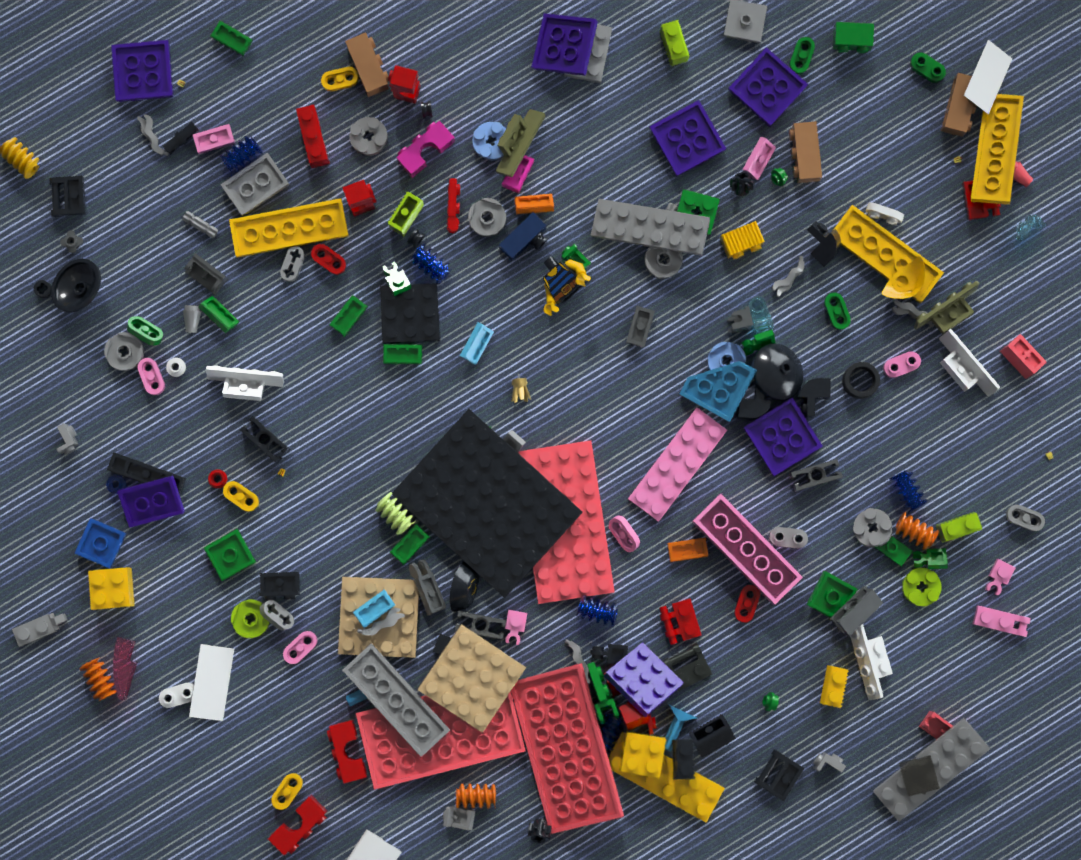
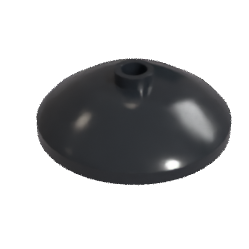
M76 259L66 264L58 272L51 288V298L58 309L68 313L77 312L94 300L101 284V273L97 265L88 259Z
M769 344L762 347L755 354L752 368L757 371L753 379L762 393L775 400H786L797 394L803 383V368L799 358L791 349L781 344Z

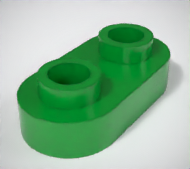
M802 37L797 41L789 63V67L797 75L807 71L815 49V43L809 37ZM801 46H807L808 50H802ZM800 63L802 67L797 68L795 64Z
M916 53L910 60L911 69L932 83L942 81L946 75L945 67L925 53ZM918 59H922L924 64H919ZM934 69L939 70L940 74H935Z
M833 292L828 294L824 300V306L831 325L837 330H844L851 322L844 299L839 293ZM835 300L836 306H832L830 301ZM837 318H842L843 324H839Z
M139 316L129 318L127 331L152 346L161 343L163 332L160 328Z

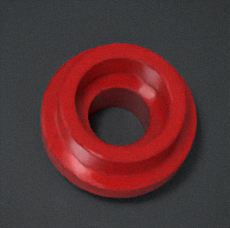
M220 469L213 470L208 476L210 486L216 489L224 487L228 480L226 473ZM216 476H221L219 483L215 482Z

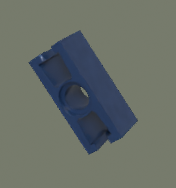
M532 212L499 244L500 250L511 261L515 260L530 245V242L536 235L546 230V224Z

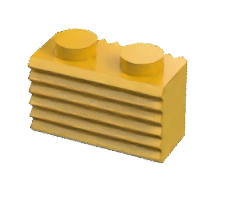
M756 221L722 234L719 238L727 258L733 257L734 260L744 256L746 251L750 250L753 253L762 249L761 245L765 242Z
M827 665L820 699L821 704L838 708L842 707L841 704L844 699L842 696H844L843 692H845L844 688H846L845 684H847L846 680H848L846 678L849 672L848 669Z

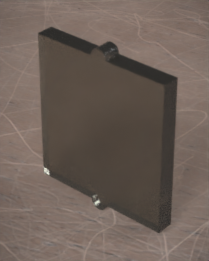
M931 755L920 758L913 757L912 760L899 763L908 797L940 789Z

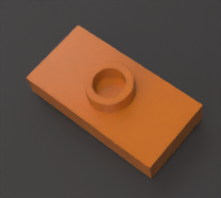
M552 194L514 197L516 214L554 211Z
M706 537L667 543L670 562L708 557Z

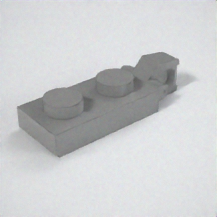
M54 613L46 614L13 628L12 631L18 646L22 647L57 632L60 629L58 625L68 621L66 614L54 616Z

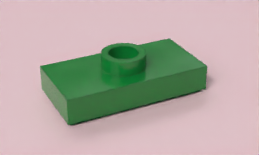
M219 21L210 35L212 39L241 56L245 55L253 42L251 38L222 21Z
M352 295L329 325L345 337L368 306Z
M213 296L203 301L198 307L225 333L236 327L239 323Z
M384 344L383 364L422 365V345Z
M415 524L390 553L405 565L430 536Z
M891 536L886 544L874 547L900 567H902L912 553L911 549L893 536Z

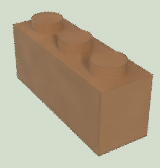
M363 33L346 40V46L368 97L389 89V76L387 71L383 72L380 67L383 65L379 54L375 55L373 49L376 46L373 38H368L367 34Z
M958 73L954 77L941 128L942 132L961 137L970 132L972 126L970 117L971 114L975 113L977 105L965 97L964 94L972 76Z
M817 122L794 123L789 130V140L793 141L791 158L795 159L793 177L797 178V183L820 181L822 179Z

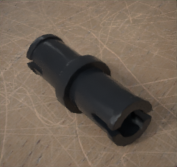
M191 121L180 132L174 133L175 136L163 147L171 155L182 144L185 145L187 140L198 132L199 129Z

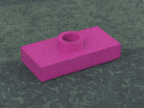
M524 155L513 177L505 176L502 187L519 193L534 163V159Z

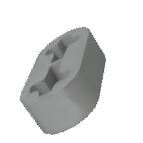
M293 246L287 251L280 271L281 277L286 282L295 281L299 275L305 259V254L300 247ZM298 251L301 257L296 258L295 262L292 263L293 256L291 254ZM292 265V272L294 273V275H290L289 278H287V275L284 272L285 270L289 271Z
M269 600L261 604V615L277 629L284 631L293 626L294 618L292 614L276 601ZM268 606L272 607L271 613H268ZM282 618H286L285 622H286L287 624H285V625L282 624V623H283Z

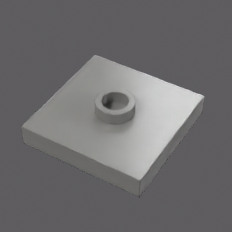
M730 0L723 37L760 44L767 5Z

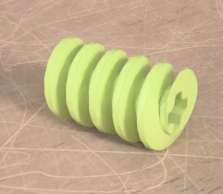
M390 492L377 503L378 506L375 511L377 513L383 511L381 518L388 516L386 523L393 522L391 529L398 528L396 534L401 535L416 521L411 523L410 521L413 516H405L408 511L407 509L400 511L402 504L395 505L397 498L390 499L392 492Z

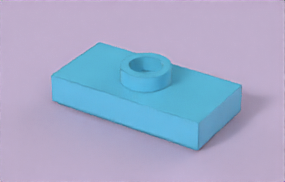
M478 322L460 356L476 365L494 331Z
M384 589L356 609L353 614L363 628H365L393 608L395 603Z

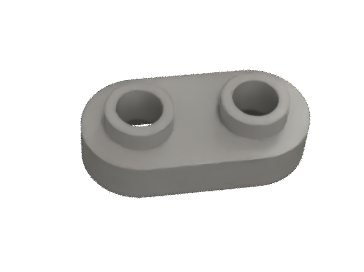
M1012 505L1006 511V518L1010 523L1027 530L1039 531L1045 525V519L1041 513L1024 506ZM1014 511L1018 512L1017 518L1013 517ZM1032 518H1034V519L1036 520V524H1035V525H1032V524H1031V519H1032Z
M776 527L770 531L769 541L774 546L799 549L807 544L808 536L801 529ZM777 533L782 534L783 538L781 540L776 539ZM797 535L801 536V542H796L795 537Z

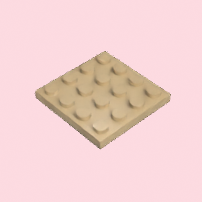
M342 577L338 654L359 655L372 643L383 656L416 658L419 592L414 580ZM385 589L395 603L393 608L400 609L396 613L405 614V617L398 619L394 626L380 629L375 635L369 636L357 633L358 629H370L375 622L386 618L389 611L363 628L353 614L356 609Z
M461 624L418 690L483 733L526 667Z

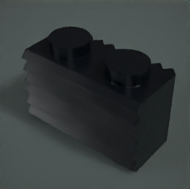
M721 714L713 718V720L706 722L703 726L696 728V730L689 732L702 758L736 739L731 727Z
M692 739L672 740L674 780L695 778V769L693 768L695 766L693 764L695 762L693 760L695 758L693 756L694 741Z

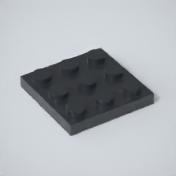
M437 283L411 284V289L395 296L389 286H380L383 344L440 341Z

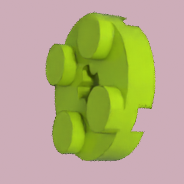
M915 568L902 581L904 597L916 606L931 605L938 600L942 586L936 572L928 568ZM921 581L927 586L923 593H921L920 589H917V585H920Z
M248 599L235 606L231 614V623L237 634L245 638H255L261 636L268 629L270 622L260 613L262 602ZM253 613L256 621L248 624L246 616H250Z

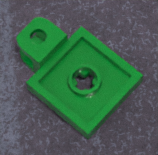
M683 189L677 212L694 215L691 210L698 208L702 212V215L699 216L710 218L707 236H710L720 199Z
M595 662L587 664L600 702L595 705L601 724L605 723L601 712L611 708L615 718H620L614 699L610 697L607 685H602V682L605 680L600 666L596 667Z

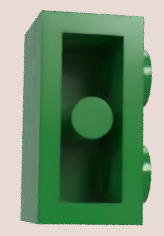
M835 23L833 27V49L838 50V52L856 50L857 53H867L871 51L874 41V24Z

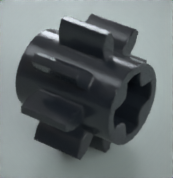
M739 172L735 175V178L730 179L731 191H734L738 196H745L749 193V190H753L754 181H752V177L747 173Z
M535 819L534 823H529L527 836H531V840L535 843H544L546 839L551 837L552 826L548 825L544 819Z

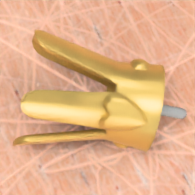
M518 374L517 379L512 380L513 394L511 402L514 400V403L518 401V394L520 400L524 399L525 402H528V397L531 400L527 389V378H520V374Z

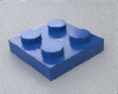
M90 518L74 554L111 569L127 533Z

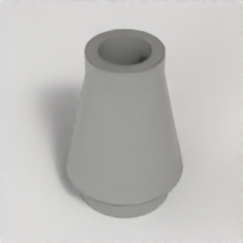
M185 305L183 310L185 332L197 333L202 312L198 308L199 306Z

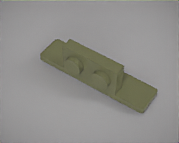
M530 109L524 120L521 115L514 114L497 145L504 155L496 169L498 174L513 177L546 117L543 112Z
M978 281L967 283L962 287V291L957 294L956 292L952 293L946 298L947 301L942 304L939 302L931 308L932 311L919 315L916 318L914 328L917 330L929 321H932L942 335H944L947 331L972 316L974 311L964 298L976 291L980 283Z

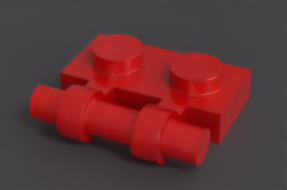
M973 180L962 183L968 220L987 218L989 216L988 210H992L993 217L1000 216L999 208H1001V204L971 202Z
M691 598L673 603V612H668L667 606L659 608L661 613L660 619L664 622L666 629L665 636L669 639L670 645L678 643L676 639L678 634H681L683 641L702 636ZM676 617L679 628L673 629L671 618Z

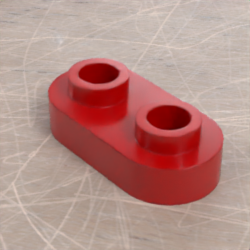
M317 244L313 247L311 256L316 263L334 275H340L345 271L346 262L342 256L324 244ZM319 252H324L325 256L320 258L318 254ZM335 263H340L339 268L335 269L333 267Z
M746 585L740 592L734 610L735 618L740 622H749L754 617L760 599V591L756 586ZM748 591L753 592L752 598L747 597L746 594ZM742 609L747 611V615L744 617L740 614Z

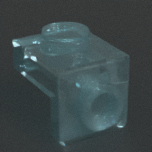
M1037 215L1027 216L1023 222L1020 221L1015 230L1017 232L1015 239L1022 242L1027 238L1032 227L1041 230L1045 227L1046 223Z

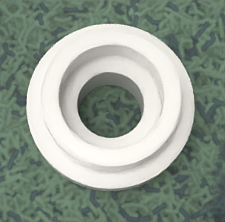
M172 358L168 361L166 369L171 376L179 377L184 374L186 365L182 359ZM174 364L179 365L178 370H173Z

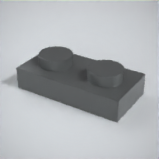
M636 306L626 343L642 348L645 347L655 313L654 310Z

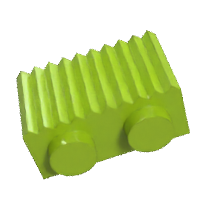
M675 20L662 24L660 34L666 54L668 55L667 58H669V65L674 66L687 62L690 55L679 21Z
M406 192L400 205H398L390 221H388L390 229L405 236L423 208V200L410 192Z
M972 512L936 525V529L939 530L938 534L943 543L980 531L982 526L977 513Z

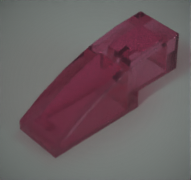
M117 637L113 658V676L119 700L127 699L138 663L130 660L136 641L123 637Z

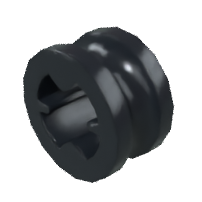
M429 100L427 103L422 101L423 119L426 116L432 118L431 101Z
M416 229L409 237L407 243H412L413 247L416 248L423 240L425 234H420L419 230Z
M543 232L536 235L530 242L531 245H535V250L540 249L548 240V237L543 236Z
M40 280L35 283L34 292L40 298H48L51 296L52 285L45 280ZM43 285L48 288V290L44 291V294L39 291V288H42Z

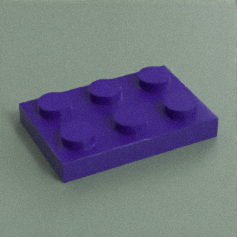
M174 476L117 491L129 528L185 512Z

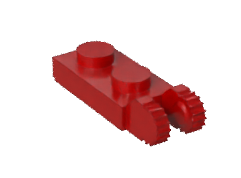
M450 178L448 182L447 230L452 234H455L458 231L457 229H459V219L456 217V214H459L460 203H456V196H460V184H457V178Z

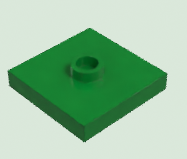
M238 529L204 547L221 581H225L256 563Z
M823 571L806 605L831 618L856 594L858 589Z

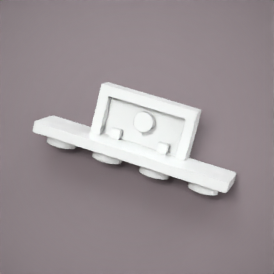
M951 329L939 338L950 351V354L940 364L964 392L975 383L978 384L987 396H990L1000 388Z
M220 366L206 367L207 379L225 381L223 388V397L261 401L264 385L283 387L284 385L283 374L275 371L264 372L255 369L244 370Z
M862 624L850 637L868 699L883 698L879 678L893 673L882 636L867 640Z

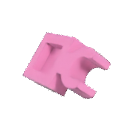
M996 559L988 575L993 580L986 585L985 590L989 591L991 586L994 585L996 587L995 595H999L1002 591L1001 584H1008L1015 567L1000 559Z
M508 610L505 629H509L510 633L506 636V643H509V638L514 636L517 639L516 645H519L520 636L518 632H524L527 613Z

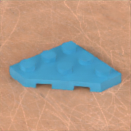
M738 361L687 378L680 395L723 419L731 421L757 370Z

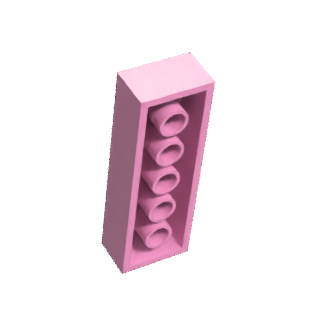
M719 494L692 521L728 560L759 589L772 605H775L803 578L722 494Z

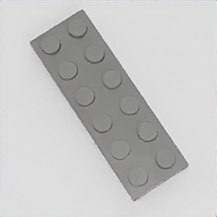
M598 199L591 236L703 256L710 218Z
M372 643L343 669V672L421 757L450 731L447 725Z
M963 718L876 787L873 792L898 821H901L989 751L990 747L967 720Z

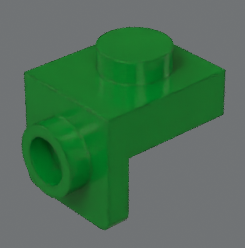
M575 244L571 247H566L561 253V261L568 259L582 263L585 270L591 265V262L578 250Z

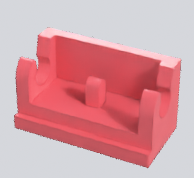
M1021 334L1011 340L1000 351L1025 379L1035 374L1046 363L1043 357Z
M929 711L919 727L935 739H938L953 725L935 712Z

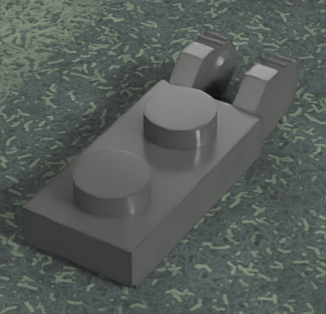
M422 559L418 561V565L415 563L410 564L409 571L411 577L414 578L427 614L431 615L445 609V602L427 561Z

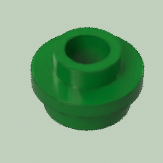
M782 168L771 171L772 182L780 187L784 186L788 180L786 172Z
M768 692L762 701L765 710L770 712L777 709L779 703L778 695Z

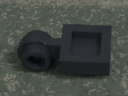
M608 644L607 651H604V647L593 646L590 654L595 659H603V655L607 656V664H617L627 655L628 645Z

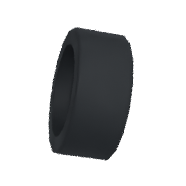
M854 363L843 374V388L853 398H868L880 386L879 372L870 363ZM859 369L868 371L872 376L871 387L863 392L855 390L850 383V376Z

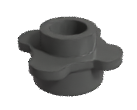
M70 230L67 232V236L60 240V244L67 247L70 253H75L80 245L83 244V238L76 236L75 232Z

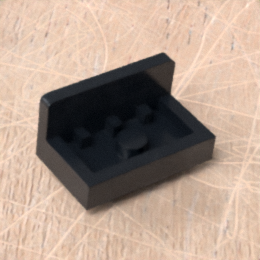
M300 572L260 573L259 596H264V600H276V596H284V599H295V595H300Z

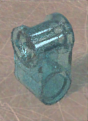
M759 296L752 298L747 306L750 308L754 324L752 329L755 335L767 329L773 330L774 324L766 301ZM753 301H758L761 304L759 311L753 309Z

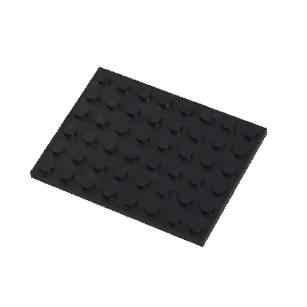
M470 409L461 416L392 492V495L504 598L508 596L583 513Z

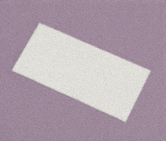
M989 40L964 94L965 97L987 114L990 112L1012 61L1010 56Z
M201 644L189 717L223 721L234 654L233 648Z

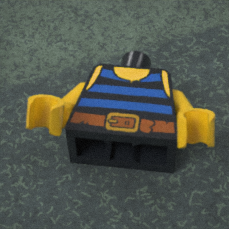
M553 256L545 260L544 264L549 269V272L543 277L547 304L544 306V313L552 316V311L557 313L559 308L555 306L556 304L565 303L590 281L591 277L586 274L582 263L568 259L558 263Z

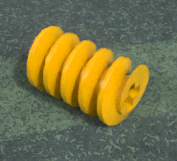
M14 137L1 145V157L7 159V162L12 164L13 168L18 169V172L23 174L24 178L29 179L38 171L40 159L36 157L32 160L34 154L32 152L27 154V147L21 150L23 144L21 142L16 144L17 138Z

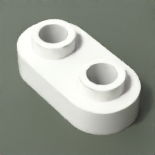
M868 203L866 208L869 217L886 219V222L891 225L902 223L904 218L903 213L876 203Z
M184 683L164 689L159 695L160 704L163 707L171 708L192 702L194 684ZM185 689L190 690L189 696L184 694ZM168 694L172 697L170 702L165 699Z

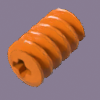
M903 512L896 524L895 534L898 535L902 531L903 539L909 535L910 543L916 539V546L923 543V550L928 546L930 547L936 540L939 530L933 532L932 526L926 529V523L923 522L919 525V519L913 521L912 515L906 517V512Z
M97 658L82 665L79 669L80 671H86L83 678H90L86 682L87 685H93L89 689L90 692H97L93 698L100 699L99 701L117 693L118 690H111L114 682L107 683L111 676H104L108 669H101L100 667L104 662H97L99 659Z
M461 783L459 789H456V808H459L461 803L464 808H467L469 803L472 808H475L476 803H478L480 809L483 808L484 803H486L487 809L491 808L492 803L495 807V784H492L489 790L487 784H484L483 789H480L479 784H476L475 789L472 788L471 784H468L467 789H465L464 784Z

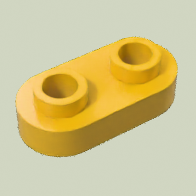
M344 67L325 72L321 78L323 88L331 92L353 87L359 81L358 72L353 67ZM349 75L353 76V79L350 81L346 79ZM334 80L335 82L333 85H329L328 81Z
M235 481L225 484L223 494L228 500L248 512L257 509L259 498L256 494ZM232 488L237 489V493L235 495L231 494ZM249 498L253 500V503L250 506H248L246 503L247 499Z
M291 773L283 779L271 799L272 805L276 809L283 810L290 806L303 786V780L300 775ZM290 780H296V786H291ZM280 796L285 797L286 800L284 803H281L279 801Z

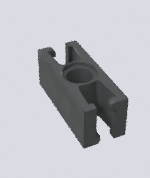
M831 460L789 473L791 480H794L796 475L805 474L808 481L807 484L799 486L798 483L794 484V492L842 478V472L839 473L838 471L835 472V476L826 477L824 467L829 465L839 466L838 460ZM813 470L820 473L818 481L813 480L811 477Z
M863 586L830 620L841 633H846L850 636L883 602L873 589Z
M462 611L458 612L459 619H461L462 615L473 618L472 628L468 629L477 635L503 639V631L499 635L489 632L488 629L490 622L502 623V627H505L506 620ZM479 619L486 622V628L483 631H479L475 627V623ZM456 623L455 630L459 628L460 623Z

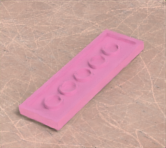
M696 408L628 500L659 522L727 432V429L699 408Z

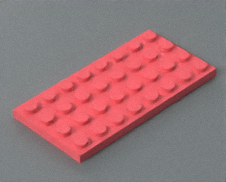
M591 440L519 451L518 453L583 512L533 567L538 604L614 593Z
M582 663L519 679L511 692L547 824L552 826L551 834L623 817L622 806Z
M511 691L483 733L428 696H421L426 704L450 729L422 757L377 708L356 713L374 790L526 751Z

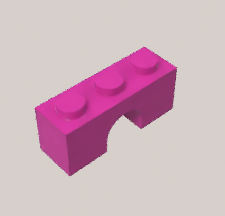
M440 120L437 123H431L422 136L420 134L417 135L408 148L404 147L397 153L398 163L412 178L427 166L421 157V152L424 148L434 147L440 153H443L455 142L454 136Z

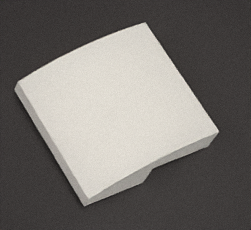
M366 829L347 860H397L402 852Z

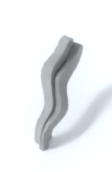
M144 114L146 120L137 117L141 123V132L150 140L152 150L162 156H168L169 153L159 147L158 138L152 132V118Z
M799 256L798 267L792 268L786 279L778 280L773 284L772 290L778 289L776 292L777 297H780L782 292L788 291L794 279L803 273V256Z
M893 301L898 307H892V311L896 315L908 313L913 319H916L922 313L927 314L926 311L917 310L910 302ZM932 321L926 323L929 324L930 328L934 327Z
M392 608L384 620L375 622L370 629H358L357 633L369 636L375 635L382 628L394 626L398 619L405 617V614H397L396 612H399L400 609Z
M566 639L565 643L574 651L573 660L576 664L582 663L587 683L590 684L589 670L581 657V648L573 641L570 642Z

